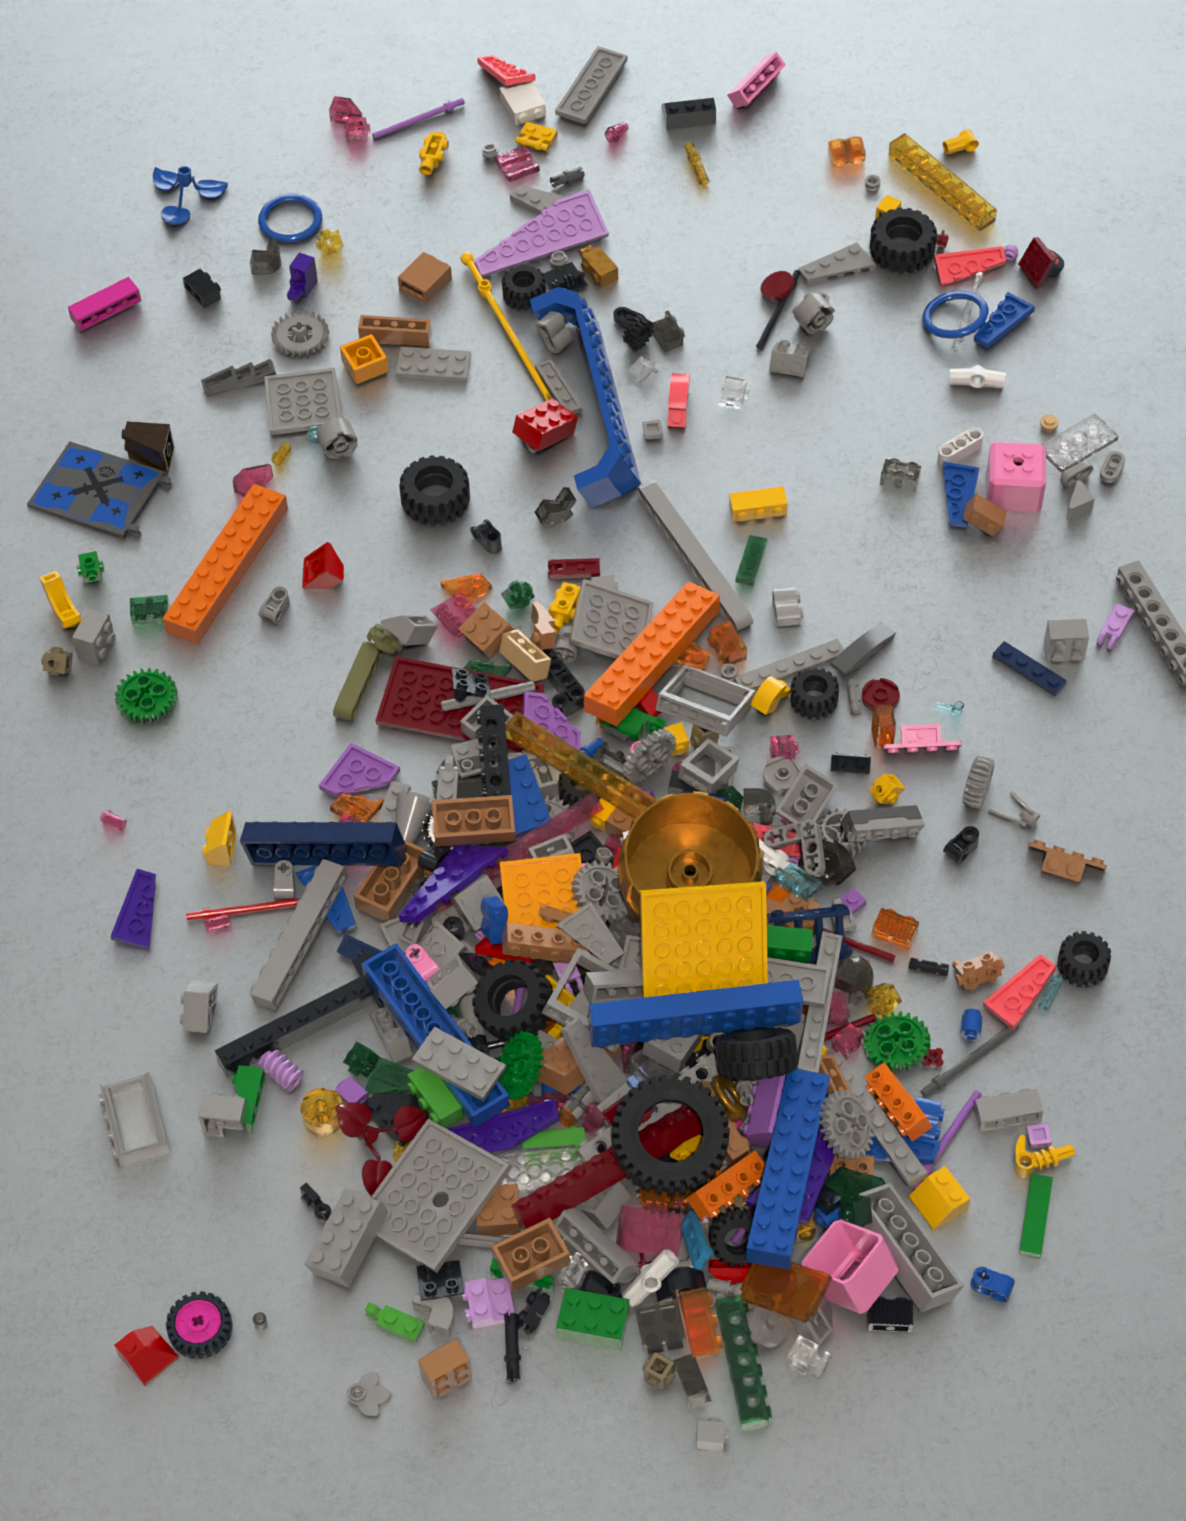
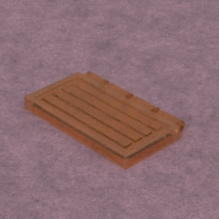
M791 1262L790 1270L752 1263L740 1288L742 1291L740 1299L741 1301L770 1311L774 1310L775 1313L807 1323L810 1317L814 1318L833 1278L827 1273Z

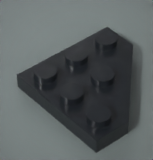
M375 1093L362 1103L370 1109L372 1114L371 1120L381 1129L396 1128L393 1124V1116L402 1106L410 1105L423 1110L418 1103L417 1096L411 1093ZM425 1109L424 1112H425V1114H426V1121H427V1119H430V1118H429V1113H428V1111ZM385 1132L401 1147L410 1142L401 1141L398 1138L397 1132Z

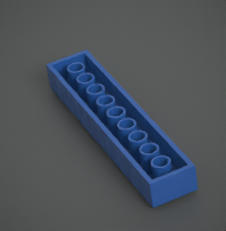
M397 943L362 963L364 977L417 1050L434 1027L473 1047L443 1005L432 994L427 983ZM441 1079L462 1106L463 1113L474 1128L510 1107L509 1094L499 1081H497L483 1102Z
M799 980L593 1003L589 1004L588 1016L591 1046L603 1048L608 1045H626L639 1041L645 1043L655 1039L669 1040L673 1037L688 1038L699 1034L710 1035L716 1032L730 1033L741 1029L752 1030L758 1027L772 1028L783 1024L794 1025L800 1023L804 1001Z
M795 1069L786 1075L747 1244L746 1262L790 1270L821 1130V1124L818 1121L823 1120L819 1115V1112H823L820 1106L825 1104L824 1099L828 1098L830 1075Z

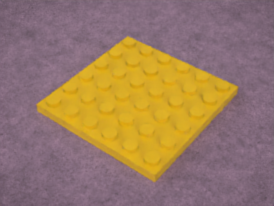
M764 881L640 890L643 998L768 983L766 883Z

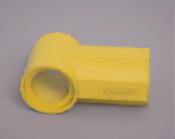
M970 129L963 130L957 137L942 141L946 155L962 150L972 152L979 145L978 140Z

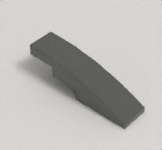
M268 359L255 366L252 362L237 369L232 365L202 379L201 382L204 393L210 395L248 387L265 381L264 376L277 374L272 360Z
M881 622L843 650L830 663V666L842 675H847L866 664L870 656L881 650L883 644L894 639L896 632Z

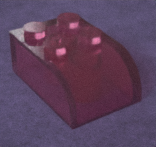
M621 1206L616 1244L624 1251L656 1256L664 1249H669L679 1259L685 1215L639 1207Z

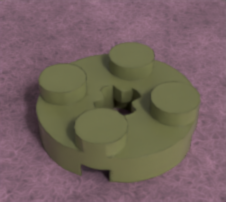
M375 624L367 634L368 641L371 642L373 640L375 642L374 646L386 653L394 654L395 651H398L399 654L404 645L398 642L397 637L388 633L380 624Z

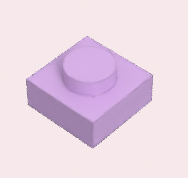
M1047 1123L1026 1126L1030 1149L1051 1146L1052 1140Z

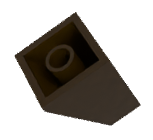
M127 421L125 429H122V439L125 440L124 449L127 451L129 459L165 472L164 475H169L175 448L170 424Z

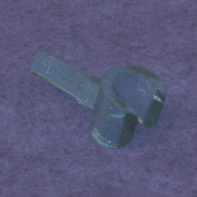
M956 701L954 705L937 702L936 707L951 710L953 715L959 716L963 711L964 703Z

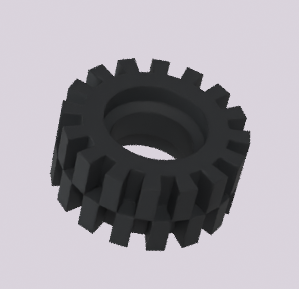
M637 315V317L633 318V321H629V326L627 325L625 327L627 329L623 332V341L636 350L645 346L646 342H649V338L653 335L651 333L654 332V323L642 315Z

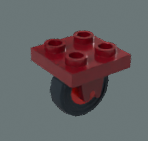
M1033 237L1018 265L1035 287H1041L1048 274L1058 275L1062 271L1064 260L1055 251L1049 250L1039 237Z

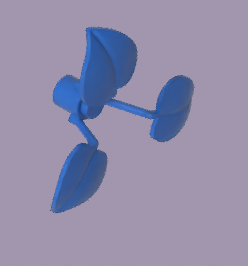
M187 166L179 167L178 173L161 170L157 167L153 171L154 186L160 190L168 191L180 184L178 207L166 206L161 211L162 219L172 225L183 224L190 217L189 210L181 208L183 187H188L192 182L195 189L200 190L199 194L202 197L213 199L223 194L228 187V183L217 180H201L196 184L195 177L191 176V169Z

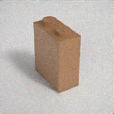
M423 252L398 276L399 289L427 304L452 279L451 266Z

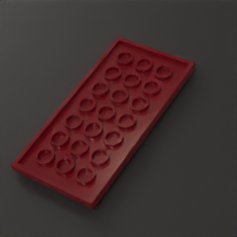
M396 656L375 720L376 725L464 742L472 740L462 732L460 721L476 705L449 711H443L441 707L442 701L455 699L451 669L461 668ZM465 669V670L468 671V672L483 673V672H477V671H472V670H467V669ZM483 673L489 676L490 690L530 682ZM534 682L535 691L533 692L543 693L544 684ZM523 694L494 700L498 704H503L504 709L516 718L517 728L506 738L507 750L516 752L526 750L527 747H522ZM491 742L492 747L498 746L495 742Z

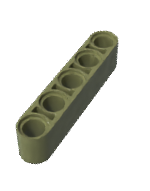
M363 641L335 703L334 717L349 721L355 719L383 655V651L374 646L375 643Z

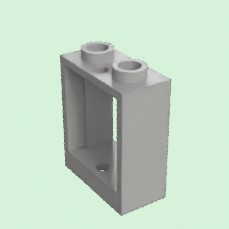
M707 738L680 764L678 778L700 792L714 794L737 771L739 757ZM705 755L724 766L714 777L694 766Z

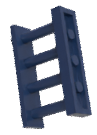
M834 904L828 908L788 912L773 910L767 914L769 923H774V926L781 927L782 922L794 921L795 928L803 929L802 920L815 919L816 946L812 948L809 963L817 961L821 935L824 931L823 918L835 917L836 934L843 936L838 960L853 958V950L850 944L847 945L844 939L843 916L850 915L848 906Z

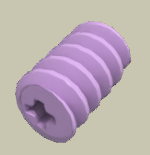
M279 1050L267 1051L260 1058L258 1067L263 1068L264 1072L269 1074L270 1078L275 1079L277 1084H281L283 1089H287L288 1093L292 1092L301 1082L304 1071L302 1069L298 1070L296 1064L292 1065L290 1059L286 1060L285 1055L280 1056L281 1052Z

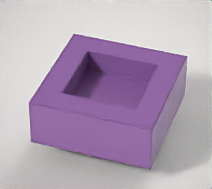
M854 887L840 896L842 904L848 906L852 914L866 905L867 900Z

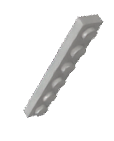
M835 639L734 677V682L757 691L770 676L783 681L798 675V672L801 670L804 672L805 668L821 667L831 663L844 648L839 640Z

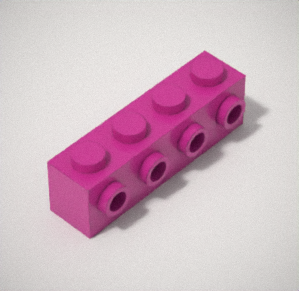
M127 277L68 306L70 319L81 332L141 302V296L138 287Z

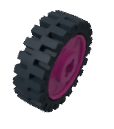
M200 1291L198 1295L196 1292H192L189 1297L187 1294L182 1296L183 1300L180 1301L178 1299L175 1302L176 1306L172 1305L170 1313L167 1314L166 1329L172 1346H174L177 1352L180 1351L181 1355L185 1357L188 1355L191 1359H194L195 1356L198 1359H203L204 1355L209 1358L213 1352L217 1354L220 1352V1347L224 1348L226 1346V1341H229L230 1333H232V1319L224 1301L222 1302L221 1298L215 1297L212 1293L206 1295L205 1291Z

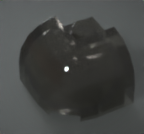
M822 839L825 871L819 877H813L805 871L802 851L798 862V873L801 881L822 889L823 886L840 885L856 871L851 854L836 840L830 843ZM815 845L813 848L809 847V853L815 852L817 849V845ZM816 863L815 867L812 868L813 871H815V868L818 867Z
M849 952L835 977L834 988L850 993L849 1004L857 1006L859 1000L866 999L868 992L872 993L874 973L869 961Z

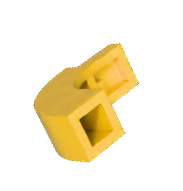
M54 571L39 577L50 606L62 628H71L78 625L82 620L81 615L72 604L59 573Z

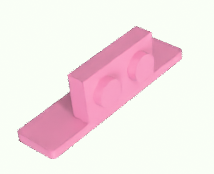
M940 724L906 725L900 727L901 744H885L882 746V750H887L888 754L899 753V750L915 753L919 752L918 749H926V752H936L938 748H946V751L958 750L957 747L962 746V741L941 742Z

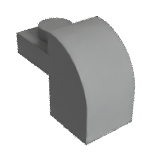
M415 1294L412 1301L414 1311L430 1315L427 1323L428 1331L450 1338L455 1323L453 1305L450 1299L443 1297L436 1300L421 1301L420 1295Z

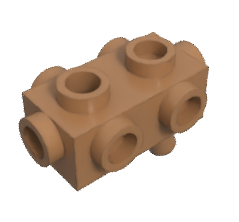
M993 951L963 963L957 960L952 963V967L957 972L954 975L958 986L962 985L964 990H975L979 984L995 982L997 977L1002 975L1001 969L1005 968L1001 957H997Z

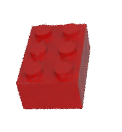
M551 398L517 414L512 433L535 450L540 451L573 435L578 416Z

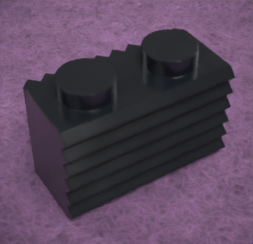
M201 268L183 277L184 288L203 308L221 299L219 284L213 282L207 272H203Z
M879 1296L869 1308L868 1331L912 1333V1300L908 1301L907 1298L903 1297L896 1298L895 1300H886V1298Z

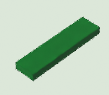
M1031 1174L1019 1254L1041 1258L1053 1177Z

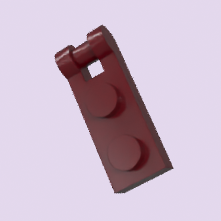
M600 558L549 560L548 569L550 571L548 572V579L556 581L566 578L600 576Z

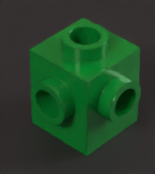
M97 551L79 554L80 565L77 566L78 576L83 577L84 583L103 580L101 572L105 571L103 561H99Z

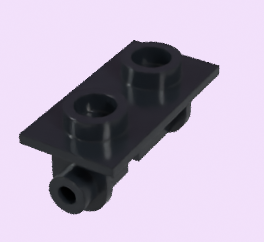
M836 752V754L831 756L830 771L870 774L871 756H867V754L849 755Z
M543 1288L530 1292L525 1301L527 1303L525 1310H521L517 1317L518 1329L521 1327L525 1328L524 1332L528 1335H532L536 1331L542 1319L535 1315V1313L537 1312L543 1316L551 1302L548 1294H540Z

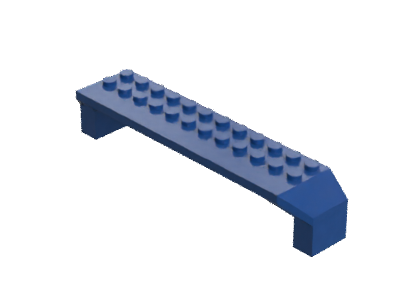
M557 287L530 299L532 311L539 321L550 311L559 312L563 315L565 324L571 323L581 331L610 443L597 466L574 475L577 490L589 506L594 508L624 495L639 486L641 480L599 322L595 318L593 309L588 308L586 299L581 298L578 292Z

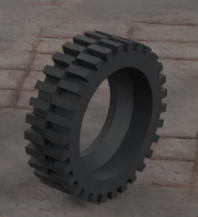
M663 1074L661 1079L657 1081L655 1076L650 1077L649 1083L646 1084L643 1080L638 1083V1089L632 1087L629 1090V1096L625 1095L621 1100V1106L618 1105L616 1109V1116H614L612 1127V1149H614L615 1160L619 1161L618 1166L620 1170H625L626 1178L628 1180L633 1178L634 1185L638 1188L642 1184L644 1191L650 1193L651 1189L656 1190V1195L662 1196V1192H668V1197H674V1192H679L680 1196L686 1195V1191L689 1189L693 1193L697 1191L699 1185L703 1187L708 1183L709 1178L712 1180L716 1176L717 1170L721 1169L723 1160H725L730 1135L728 1116H725V1108L723 1105L719 1106L720 1099L717 1095L711 1096L712 1090L706 1087L703 1090L701 1088L702 1083L698 1080L695 1084L690 1083L691 1077L685 1076L684 1081L679 1080L678 1074H673V1079H667V1074ZM662 1102H678L688 1106L698 1115L702 1123V1143L698 1150L686 1160L674 1163L657 1160L647 1153L640 1142L638 1129L643 1115L651 1107Z

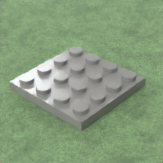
M335 368L264 376L271 435L317 430L330 417L337 416L341 418Z
M583 579L580 584L569 644L617 659L650 623L654 602Z

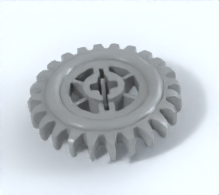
M300 309L298 315H295L292 310L291 317L285 313V320L280 316V323L275 321V327L272 326V342L280 352H285L286 355L292 353L294 357L297 354L299 357H302L303 354L308 356L309 352L314 354L316 353L315 349L320 350L321 346H324L326 344L325 341L328 340V324L325 323L324 318L321 319L320 314L315 318L314 311L309 316L308 310L305 311L304 315H302Z

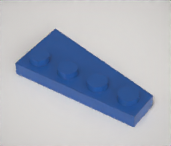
M1007 292L1005 299L997 305L996 311L990 314L989 320L974 335V342L988 349L1035 312V306Z
M943 461L949 526L967 529L968 522L963 519L966 503L974 496L980 467Z
M527 755L509 759L515 837L551 826V817Z
M318 865L296 872V876L305 888L307 883L311 882L315 868ZM343 886L326 916L337 934L357 928Z
M901 1135L921 1164L935 1163L941 1147L940 1142L919 1137L912 1142L907 1135L905 1137ZM870 1138L873 1145H869L870 1151L865 1152L867 1156H874V1161L891 1162L875 1138Z

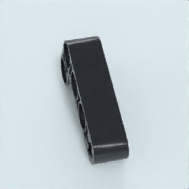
M552 648L542 650L551 658L547 679L559 693L552 698V705L568 717L584 708L585 690Z

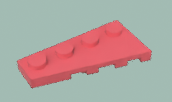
M490 55L477 58L478 65L507 87L518 83L535 81L534 73L527 74L523 68L518 70L516 65L508 64L505 60Z
M1003 246L937 254L934 255V261L940 286L944 287L1005 265L1006 257Z
M1040 954L983 1002V1007L1014 1031L1056 971V965Z

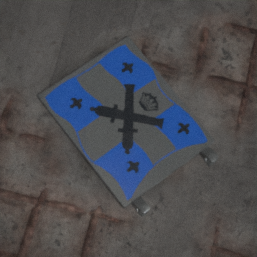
M69 441L28 501L27 506L120 537H124L126 533L139 537L141 531H139L140 526L132 523L157 485L159 484L165 489H170L172 483H170L171 478L164 476L165 472Z

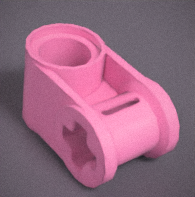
M413 944L407 948V958L427 983L426 980L440 968L420 945ZM416 952H418L419 958L417 959L414 955Z

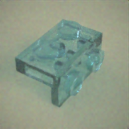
M792 862L785 869L780 867L776 869V882L805 901H808L823 887L822 881L809 875L805 870Z

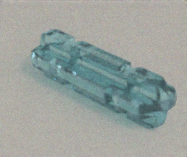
M1052 976L1051 982L1038 1003L1040 1010L1045 1012L1049 1010L1062 984L1063 978L1061 976Z

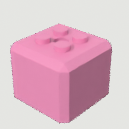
M992 443L987 464L986 499L1006 511L1038 512L1041 510L1046 487V447L1042 444Z
M841 1219L831 1224L802 1261V1268L808 1278L814 1279L827 1301L859 1314L866 1313L899 1271L898 1264L882 1235Z

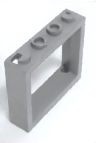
M685 664L659 693L655 710L727 737L752 707L751 703L755 690ZM684 685H687L738 706L728 716L678 697L676 694Z
M577 948L542 1013L564 1026L574 1019H580L589 1030L588 1018L558 1002L556 999L576 963L591 972L620 970L610 966L606 961L594 957L588 951ZM608 1045L603 1048L615 1054L620 1045Z

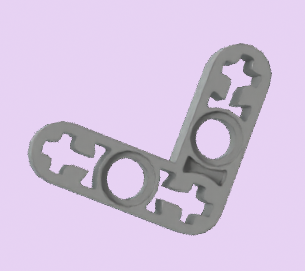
M807 819L773 828L765 833L764 842L773 849L801 842L805 871L813 877H819L824 873L825 860L821 828L818 823ZM810 826L814 827V829H811L810 831L811 834L807 832V830L810 829ZM795 829L796 836L792 839H789V831ZM774 835L779 837L774 839V843L771 841V839L774 838ZM816 843V851L809 853V846ZM816 863L818 867H816L815 871H813L812 868L815 867Z

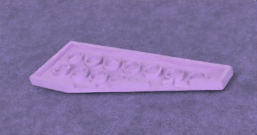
M586 190L555 201L552 206L544 209L537 217L522 225L507 239H503L496 247L477 258L474 264L483 278L511 267H516L519 264L523 265L550 256L556 251H565L608 237L609 232L590 190Z

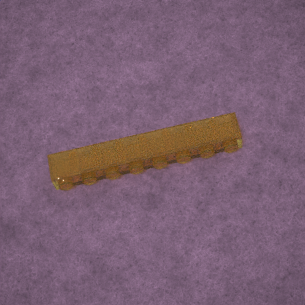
M906 133L890 142V157L895 159L904 169H907L915 178L919 179L927 188L944 200L948 206L956 210L972 226L981 231L996 221L997 209Z

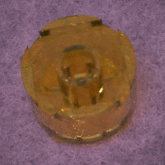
M315 1088L309 1091L303 1098L300 1107L303 1124L306 1130L317 1138L330 1136L340 1129L335 1106L342 1104V1100L337 1092L324 1088Z

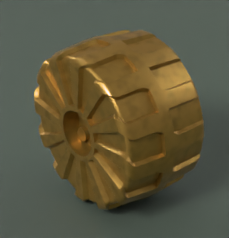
M693 791V793L663 796L646 810H641L631 822L630 831L622 842L618 860L620 891L626 902L630 917L634 922L639 921L640 923V890L762 882L763 876L759 838L754 827L749 825L741 815L740 810L730 802H724L716 797L709 796L708 793ZM691 871L695 875L687 876L685 872Z

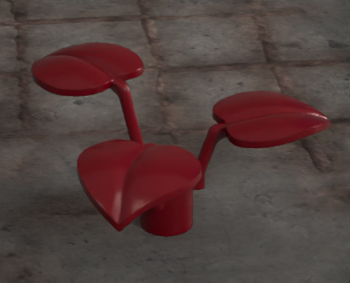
M347 1102L335 1106L342 1133L347 1137H357L360 1141L365 1142V1146L376 1157V1160H367L362 1168L363 1184L370 1196L374 1194L393 1168L390 1162L386 1160L380 1161L381 1158L371 1143L377 1140L378 1133L397 1132L398 1138L401 1141H412L425 1124L426 1114L424 1110L410 1105L402 1106L393 1116V1124L396 1128L380 1129L367 1125L372 1119V1114L366 1105L357 1102Z

